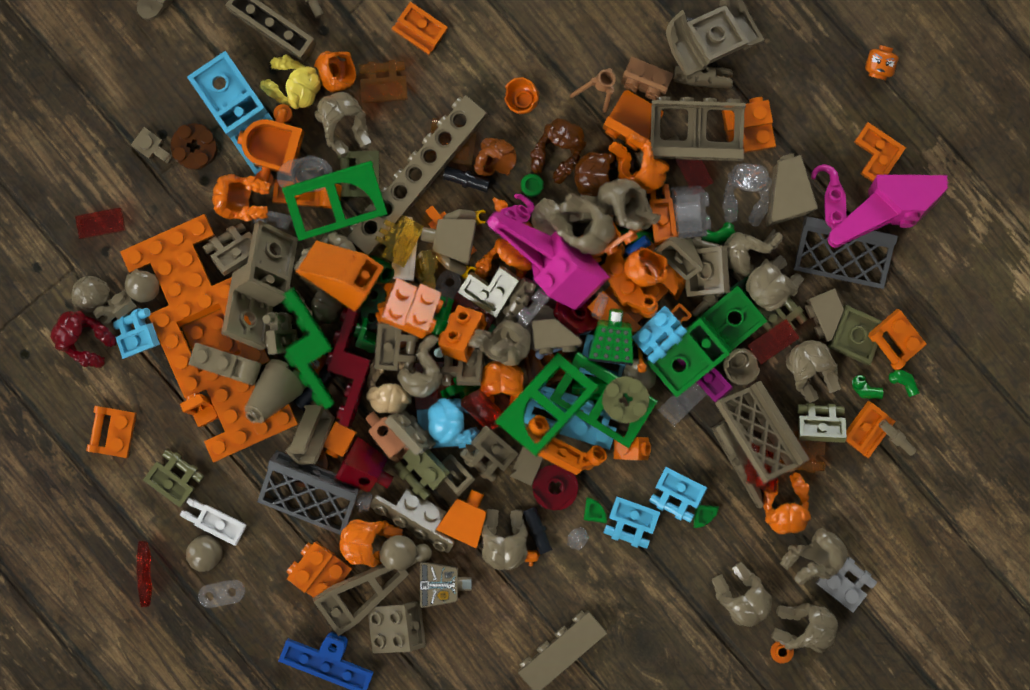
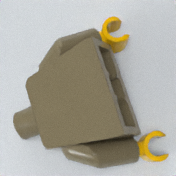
M458 209L445 214L443 219H438L436 229L423 227L421 241L434 243L432 251L436 254V259L447 270L459 274L466 279L469 270H476L475 267L466 265L470 263L476 225L486 223V221L479 219V214H485L486 212L485 210L474 212L472 210Z

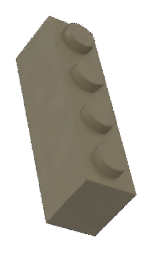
M228 0L225 5L229 12L303 63L317 45L314 38L259 0Z
M582 610L572 618L573 623L569 627L562 626L555 632V639L550 643L548 641L542 643L536 649L538 653L534 657L528 656L519 664L521 668L518 669V673L532 690H542L607 634L606 630L589 610L585 613Z

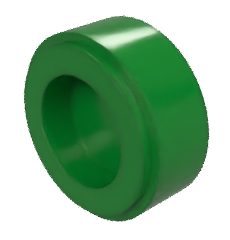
M537 174L524 176L521 181L522 192L528 197H536L541 194L544 186L542 178Z

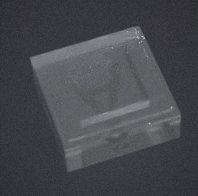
M600 292L598 294L592 311V317L601 320L608 303V296Z

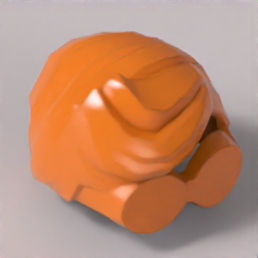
M325 51L315 61L314 67L318 69L322 85L327 91L332 93L342 92L354 84L356 69L350 52Z
M640 247L627 257L624 265L625 274L634 283L642 287L664 282L668 274V269L666 268L667 258L650 249Z

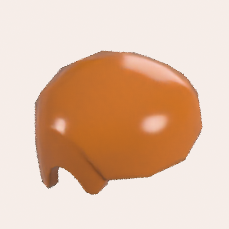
M519 77L512 79L505 86L506 94L504 100L511 111L519 115L528 114L538 105L539 91L532 81Z

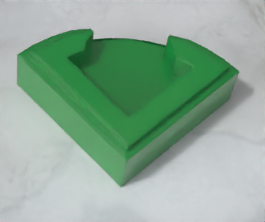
M586 497L583 520L607 523L606 513L600 503Z
M699 505L698 509L695 508L693 528H700L710 523L717 515L719 507Z

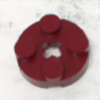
M591 298L576 310L557 301L556 308L553 310L554 317L577 337L589 334L596 328L599 320L587 308L593 302Z
M556 464L547 465L540 469L532 484L533 495L542 507L550 510H563L569 507L576 499L578 492L577 478L572 472ZM552 481L554 483L559 481L562 484L559 487L560 493L555 491L551 493L549 491Z

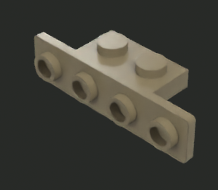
M409 489L405 490L397 505L390 503L379 495H375L370 507L375 513L380 516H386L398 527L411 531L418 539L428 541L433 544L435 549L446 553L450 552L455 541L436 530L446 511L428 500H424Z

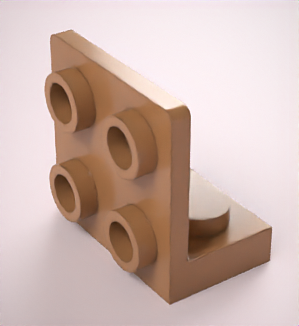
M631 56L621 84L631 92L636 93L638 90L646 93L645 97L657 100V97H665L673 73Z

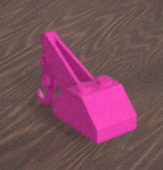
M825 164L819 165L814 168L811 179L815 180L816 175L821 171L827 172L830 176V182L824 194L825 222L831 228L827 241L834 248H838L890 223L892 225H900L901 228L913 227L939 202L948 189L947 175H877L868 189L869 198L847 217L846 194L835 168Z
M515 194L514 197L523 201L527 208L523 205H514L504 208L500 212L496 211L487 220L489 227L505 238L531 261L534 280L548 297L574 310L582 307L610 277L589 253L583 254L578 248L569 245V242H565L564 238L559 236L556 231L550 236L525 225L532 215L535 206L528 197L522 194Z

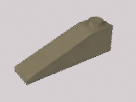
M723 420L711 427V430L757 508H762L764 505L756 469L726 420ZM739 423L741 431L747 433L746 429L748 427Z

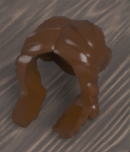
M557 118L550 124L545 125L544 134L539 139V142L536 143L534 150L531 151L532 163L530 167L534 173H542L546 158L545 146L551 142L562 149H570L571 157L561 162L556 171L553 172L554 182L561 184L572 173L574 166L578 163L586 142L584 141V132L580 126L566 119Z
M590 152L581 157L575 167V184L581 195L598 196L599 188L604 183L609 182V169H618V161L615 154ZM633 160L630 161V173L633 171L634 167Z

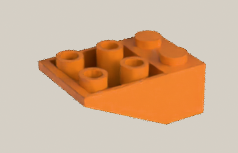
M315 241L296 272L353 311H356L368 295L384 266L364 253Z

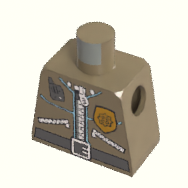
M420 562V608L458 601V591H472V577H458V567L432 562Z

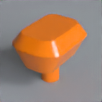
M527 550L528 556L524 562H529V566H533V562H537L539 559V552L537 550Z

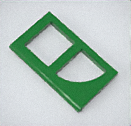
M372 161L282 188L298 241L388 214ZM349 183L361 188L371 198L376 210L346 219L335 184ZM326 187L336 223L306 231L295 196Z
M579 352L576 353L571 363L578 370L582 367L608 384L618 378L617 375L596 362L589 361L588 357ZM565 373L549 399L566 410L572 405L561 399L573 379L567 373ZM604 391L589 415L581 410L575 414V416L629 448L652 409L657 405V400L649 396V406L646 413L637 421L629 423L624 437L597 421L604 409L602 402ZM623 393V396L626 398L629 405V402L633 401L632 396L629 397L627 393Z
M557 353L495 422L537 457L594 395L599 387L562 357L561 354ZM560 368L586 389L565 413L539 392ZM532 399L558 420L537 444L530 438L525 427V411Z

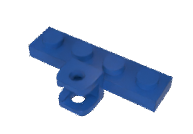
M335 632L328 633L320 650L288 638L278 661L350 690H367L374 673L342 659L348 640L347 637L338 636Z

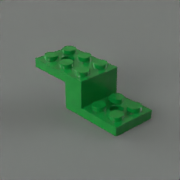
M737 285L730 293H727L685 329L688 332L681 337L682 341L674 344L666 352L667 355L663 359L659 358L654 364L648 360L647 364L677 398L729 356L735 347L765 324L768 319L741 287ZM732 311H737L741 314L742 319L737 324L729 321L728 315ZM683 359L686 363V369L677 371L673 366L674 360Z
M294 287L284 293L285 298L283 302L290 312L295 311L298 316L296 318L297 324L303 332L307 330L308 333L287 346L285 357L292 367L297 366L299 369L298 376L304 386L307 387L309 385L313 390L311 396L318 406L323 405L327 409L333 405L334 398L310 363L331 350L332 345Z

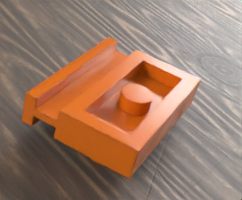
M409 2L391 29L430 56L433 49L447 32L448 27L412 2Z
M867 401L846 430V442L863 454V456L869 458L886 436V433L879 427V423L885 419L893 426L896 421L891 419L875 404Z

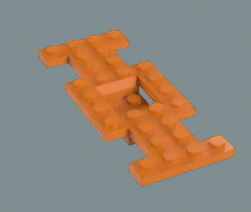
M203 214L124 249L120 253L129 273H132L135 269L140 270L151 265L169 305L152 312L149 319L154 325L157 337L184 398L186 399L194 393H201L206 390L225 431L204 441L212 461L216 462L299 425L290 403L263 423L251 422L246 417L244 408L255 386L188 365L192 353L180 327H182L192 351L196 342L259 362L261 366L270 361L266 349L258 350L221 334L232 277L213 286L208 278L194 246L215 236L207 216ZM244 315L245 322L251 325L249 318Z

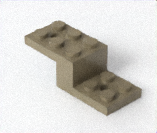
M260 220L254 224L248 262L232 274L221 334L258 350L266 348V331H269L270 326L265 324L262 318L264 315L272 312L273 307L284 300V293L290 289L298 238ZM270 246L274 248L276 255L271 253ZM244 315L249 318L251 325L245 322Z

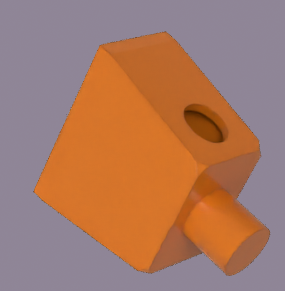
M471 489L466 501L457 498L436 530L477 548L487 512L479 508L484 495Z

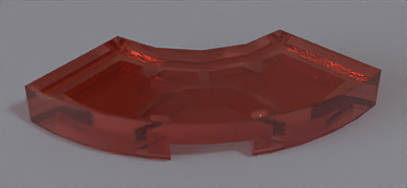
M138 541L137 584L141 607H149L153 590L151 582V553L147 541Z

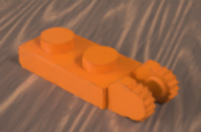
M664 184L662 187L664 199H656V189L649 193V204L652 212L660 215V221L657 224H652L654 246L662 244L670 237H677L673 200L670 198L669 184Z

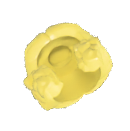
M288 55L274 57L270 61L271 69H296L289 75V79L286 81L288 96H284L279 90L278 85L270 79L260 82L261 90L280 104L291 106L294 109L311 106L322 85L316 70L312 67L304 66Z

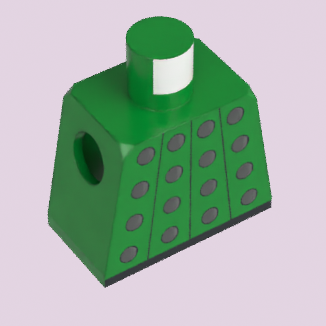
M610 309L608 320H598L588 352L589 361L633 365L632 329L630 323L622 322L624 311Z

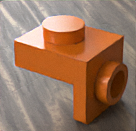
M194 393L189 395L186 401L180 404L184 413L193 415L198 427H203L219 418L209 396Z
M635 437L629 448L614 440L613 459H649L651 453L649 437Z

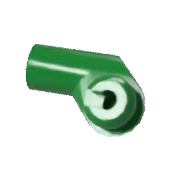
M727 222L717 232L704 229L701 240L719 245L723 244L735 233V226Z
M901 369L890 372V382L892 384L900 383L904 385L909 397L920 393L912 374Z
M863 375L854 377L852 387L861 398H883V388L870 387Z

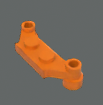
M622 242L618 245L620 250L610 256L607 255L605 264L601 265V268L610 277L608 282L622 306L629 305L637 308L643 317L652 318L658 312V303L654 296L644 294L639 285L634 283L625 274V261L623 259L625 246Z
M536 415L529 421L526 430L536 444L546 434V431L549 429V423L541 415ZM554 438L538 455L575 475H578L582 470H591L594 466H599L607 459L606 451L599 445L593 446L584 453L557 438Z

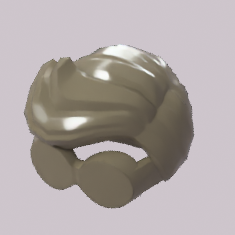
M543 198L536 204L531 215L533 228L550 236L556 231L549 222L551 215L558 213L571 226L573 222H570V215L561 214L560 205L554 200Z

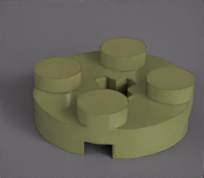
M629 376L618 377L607 385L602 397L603 407L612 419L620 423L635 422L646 413L649 406V394L646 387L639 380ZM623 393H627L629 397L632 396L633 401L629 402V406L625 407L624 403H619V398L623 397Z

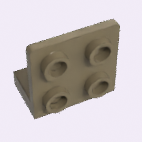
M420 601L401 605L376 606L368 613L372 652L374 654L411 652L426 647Z

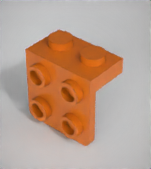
M625 90L610 116L607 117L602 129L606 130L605 133L614 139L620 138L625 141L626 146L637 151L639 148L629 143L626 139L629 137V134L634 133L643 137L645 141L649 140L651 137L652 104L631 91Z

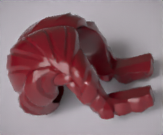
M81 310L76 312L68 311L61 314L57 323L53 326L50 336L55 344V349L65 352L83 367L102 368L105 364L104 357L89 351L79 352L76 350L74 343L77 342L84 327H91L95 332V337L100 339L107 347L116 346V336L98 320L85 316Z

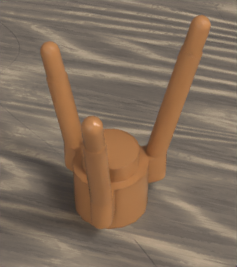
M608 68L600 71L596 78H592L588 83L570 94V97L573 98L594 85L597 90L606 91L607 93L603 105V112H607L611 95L614 92L612 86L616 80L612 69Z

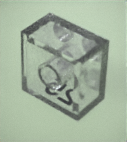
M700 185L671 187L677 236L679 238L707 236V230L711 229L710 216H707L705 207L709 206L708 192H705Z

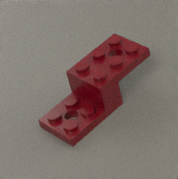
M349 307L348 309H343L340 321L343 322L341 331L336 330L333 338V343L336 344L333 353L329 352L325 365L328 366L327 371L354 379L353 383H348L344 396L348 397L346 404L340 406L337 418L340 419L339 424L346 427H352L367 383L370 365L373 363L371 360L348 353L353 339L354 328L361 315V308L359 307L356 311Z

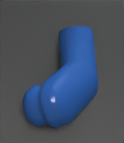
M644 235L636 242L627 245L624 253L625 258L640 247L645 249L651 245L650 240Z

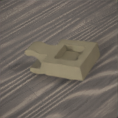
M145 127L131 144L132 147L150 160L156 155L168 164L173 157L161 148L164 141Z
M124 289L107 302L109 306L97 307L93 313L96 318L104 315L100 318V321L105 326L115 317L119 320L122 316L136 308L137 305Z

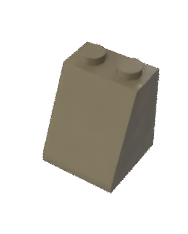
M794 153L782 156L772 168L765 221L767 227L811 214L818 209L801 155L794 157Z

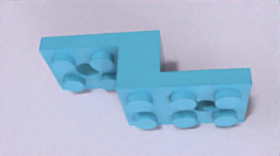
M224 51L187 76V78L256 175L262 168L254 165L246 157L242 145L237 143L238 136L241 130L245 131L255 121L263 119L274 120L230 56ZM217 78H224L226 80V85L221 90L214 88V81Z

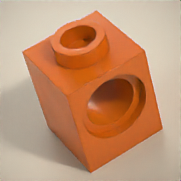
M335 422L323 446L327 448L325 453L338 459L339 455L345 457L358 432L340 425L339 422Z

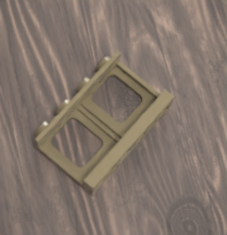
M657 97V100H652L650 142L654 159L743 161L744 110L746 103H740V99H726V102H717L716 98H703V102L694 101V98L681 97L680 101H671L670 97ZM663 109H686L688 111V136L685 141L662 140L660 138V118ZM709 110H730L734 112V139L732 142H710L706 139L707 112Z

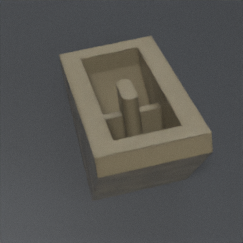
M670 237L654 250L655 253L665 256L667 264L686 281L703 270L704 266L691 238Z
M451 453L441 462L450 472V475L444 481L458 496L476 479Z

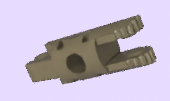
M676 66L674 70V82L721 89L733 87V80L730 79L733 76V70L707 66L706 69L687 78L679 66Z
M522 277L503 310L495 319L497 325L503 320L514 321L515 323L518 321L536 288L533 280Z

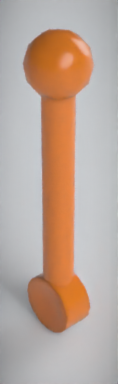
M634 342L635 346H637L639 357L638 371L646 372L647 365L644 363L643 352Z

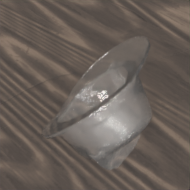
M308 155L283 164L277 173V181L279 186L283 188L332 173L333 170L327 161L317 156ZM323 187V188H320V189H316V190H313V191L324 190L326 187Z

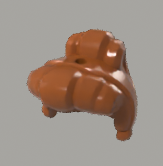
M483 139L480 146L481 150L474 164L475 172L478 175L491 176L495 170L501 174L510 175V170L515 167L517 162L515 148L502 139Z

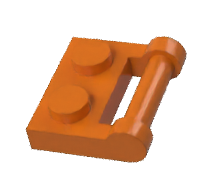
M899 309L891 313L868 334L871 341L876 342L891 361L890 365L894 370L903 368L910 358L927 345ZM887 332L902 353L899 356L884 339L883 333Z
M94 406L95 419L90 444H87L86 451L128 458L137 413ZM111 415L105 447L99 446L104 416Z

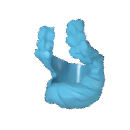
M460 398L438 399L428 410V432L430 436L439 441L440 444H471L480 430L477 427H470L460 434L463 429V414L459 408L474 416L476 412L480 411L479 405L471 399Z

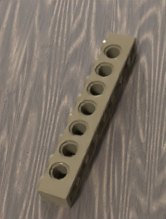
M466 95L463 98L459 97L451 106L452 112L448 116L444 115L438 121L437 130L433 134L430 132L423 139V147L418 152L415 150L407 159L408 165L404 169L400 168L392 177L393 183L381 190L384 203L392 206V213L387 217L379 216L353 224L348 230L350 235L347 238L368 256L375 253L400 223L403 216L410 211L489 116ZM461 115L465 116L466 124L463 127H456L455 119ZM445 133L451 134L452 137L448 145L440 143V138ZM429 151H435L437 154V158L433 163L426 162L425 157ZM414 169L422 171V177L418 181L411 179V172ZM405 186L407 195L399 199L396 191L399 187ZM371 203L363 214L375 211V205ZM374 221L378 229L374 234H369L367 225Z

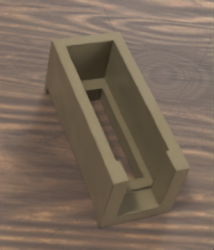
M305 405L304 408L306 410L293 441L285 452L297 464H316L335 417L323 405Z
M523 446L513 468L516 471L510 474V477L532 485L543 458L540 456L535 457Z

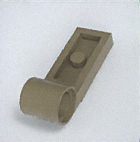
M196 342L188 365L255 386L261 368V363Z

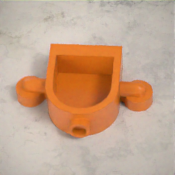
M285 104L275 107L273 112L275 121L263 119L253 122L245 131H240L237 141L238 144L242 145L246 157L254 165L262 168L256 174V179L270 183V188L274 185V177L271 171L293 176L305 134L303 129L286 124L292 120L293 112Z

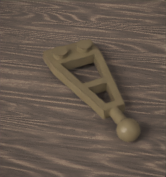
M419 544L416 546L417 556L412 565L418 561L426 562L431 558L432 550L428 545ZM383 564L332 585L314 597L313 601L336 634L340 636L358 624L409 575L406 570L408 568L402 571L398 570L381 587L376 577L394 569L388 570ZM368 581L376 593L352 615L338 594Z

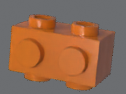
M458 305L455 312L450 314L445 331H442L438 338L442 354L467 363L475 349L469 346L470 339L474 336L475 330H484L487 325L484 314Z

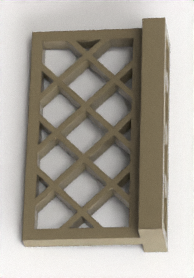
M761 381L715 403L763 483L787 472H792L810 460ZM743 396L746 399L749 406L742 403ZM726 403L736 407L735 413L729 411ZM741 410L750 413L749 420L740 416ZM755 416L762 426L754 423ZM739 423L748 427L747 433L741 431ZM753 429L762 433L761 440L752 436ZM767 436L770 438L773 445L766 443ZM751 443L760 446L759 453L752 449ZM765 449L774 453L773 460L765 456ZM779 456H781L786 466L779 463ZM764 463L772 466V474L768 475L764 468Z

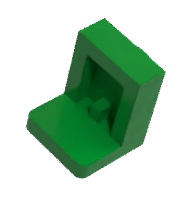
M363 317L361 324L357 323L353 331V336L356 337L355 347L364 349L368 353H375L377 333L366 329L368 318Z

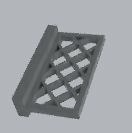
M804 216L803 229L793 270L884 289L893 248L898 238L897 235L874 230L844 244L832 252L826 243L828 237L824 239L821 235H829L831 232V228L826 224L825 220ZM808 231L816 232L821 239L820 242L812 247L806 242ZM856 241L862 242L866 251L855 257L849 246ZM824 243L830 254L818 261L812 250ZM866 243L873 244V246L869 248ZM805 245L807 247V250L803 252ZM878 246L887 247L886 257L877 261L871 251ZM846 248L853 259L841 266L835 255ZM810 252L816 263L809 268L801 267V258ZM869 253L875 264L863 270L857 260ZM832 257L839 268L831 273L825 272L821 264ZM855 262L861 273L854 277H848L844 268ZM817 266H819V268L821 269V271H820V270H815L814 268L817 267ZM875 267H878L881 272L879 283L870 281L866 275L867 272ZM841 270V272L843 273V275H839V274H836V273ZM861 276H864L866 280H862V279H858V278L861 277Z
M276 450L269 461L267 474L257 502L341 535L342 530L348 524L360 489L336 479V473L313 464H297L288 454ZM273 470L281 473L285 480L276 483L272 476ZM296 480L304 482L306 489L297 491L293 482ZM288 484L292 494L283 496L279 487ZM274 489L279 499L271 500L266 498L265 494L267 491ZM322 489L326 491L328 497L319 500L314 490ZM309 492L314 502L305 505L300 495ZM342 497L350 500L349 506L340 508L336 499ZM296 498L300 507L296 509L290 507L287 500ZM331 501L335 511L326 513L322 504ZM317 506L321 516H312L308 509ZM339 515L343 522L342 526L332 524L330 517Z

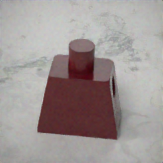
M357 437L348 450L335 478L369 492L375 483L388 488L394 476L383 470L387 458L363 439Z

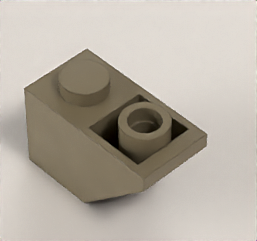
M835 288L806 300V312L810 319H814L816 323L814 327L818 339H822L823 342L832 340L844 311Z
M556 319L532 321L531 323L534 351H539L540 355L552 354L553 349H562L563 352H574L576 347L581 346V340Z

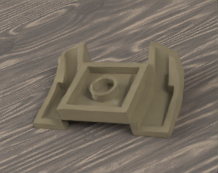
M720 0L719 8L689 22L686 20L685 12L681 10L668 23L666 29L667 40L671 52L686 78L706 69L708 64L742 48L744 50L749 49L764 41L743 0Z

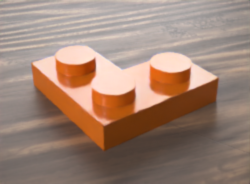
M869 122L866 123L854 141L855 144L872 154V157L860 173L871 182L874 181L877 175H888L906 149L905 146Z

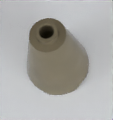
M270 360L265 365L244 408L246 417L251 422L263 423L303 393L305 386L298 376L299 373L296 370L292 372L286 368L289 364L280 360Z

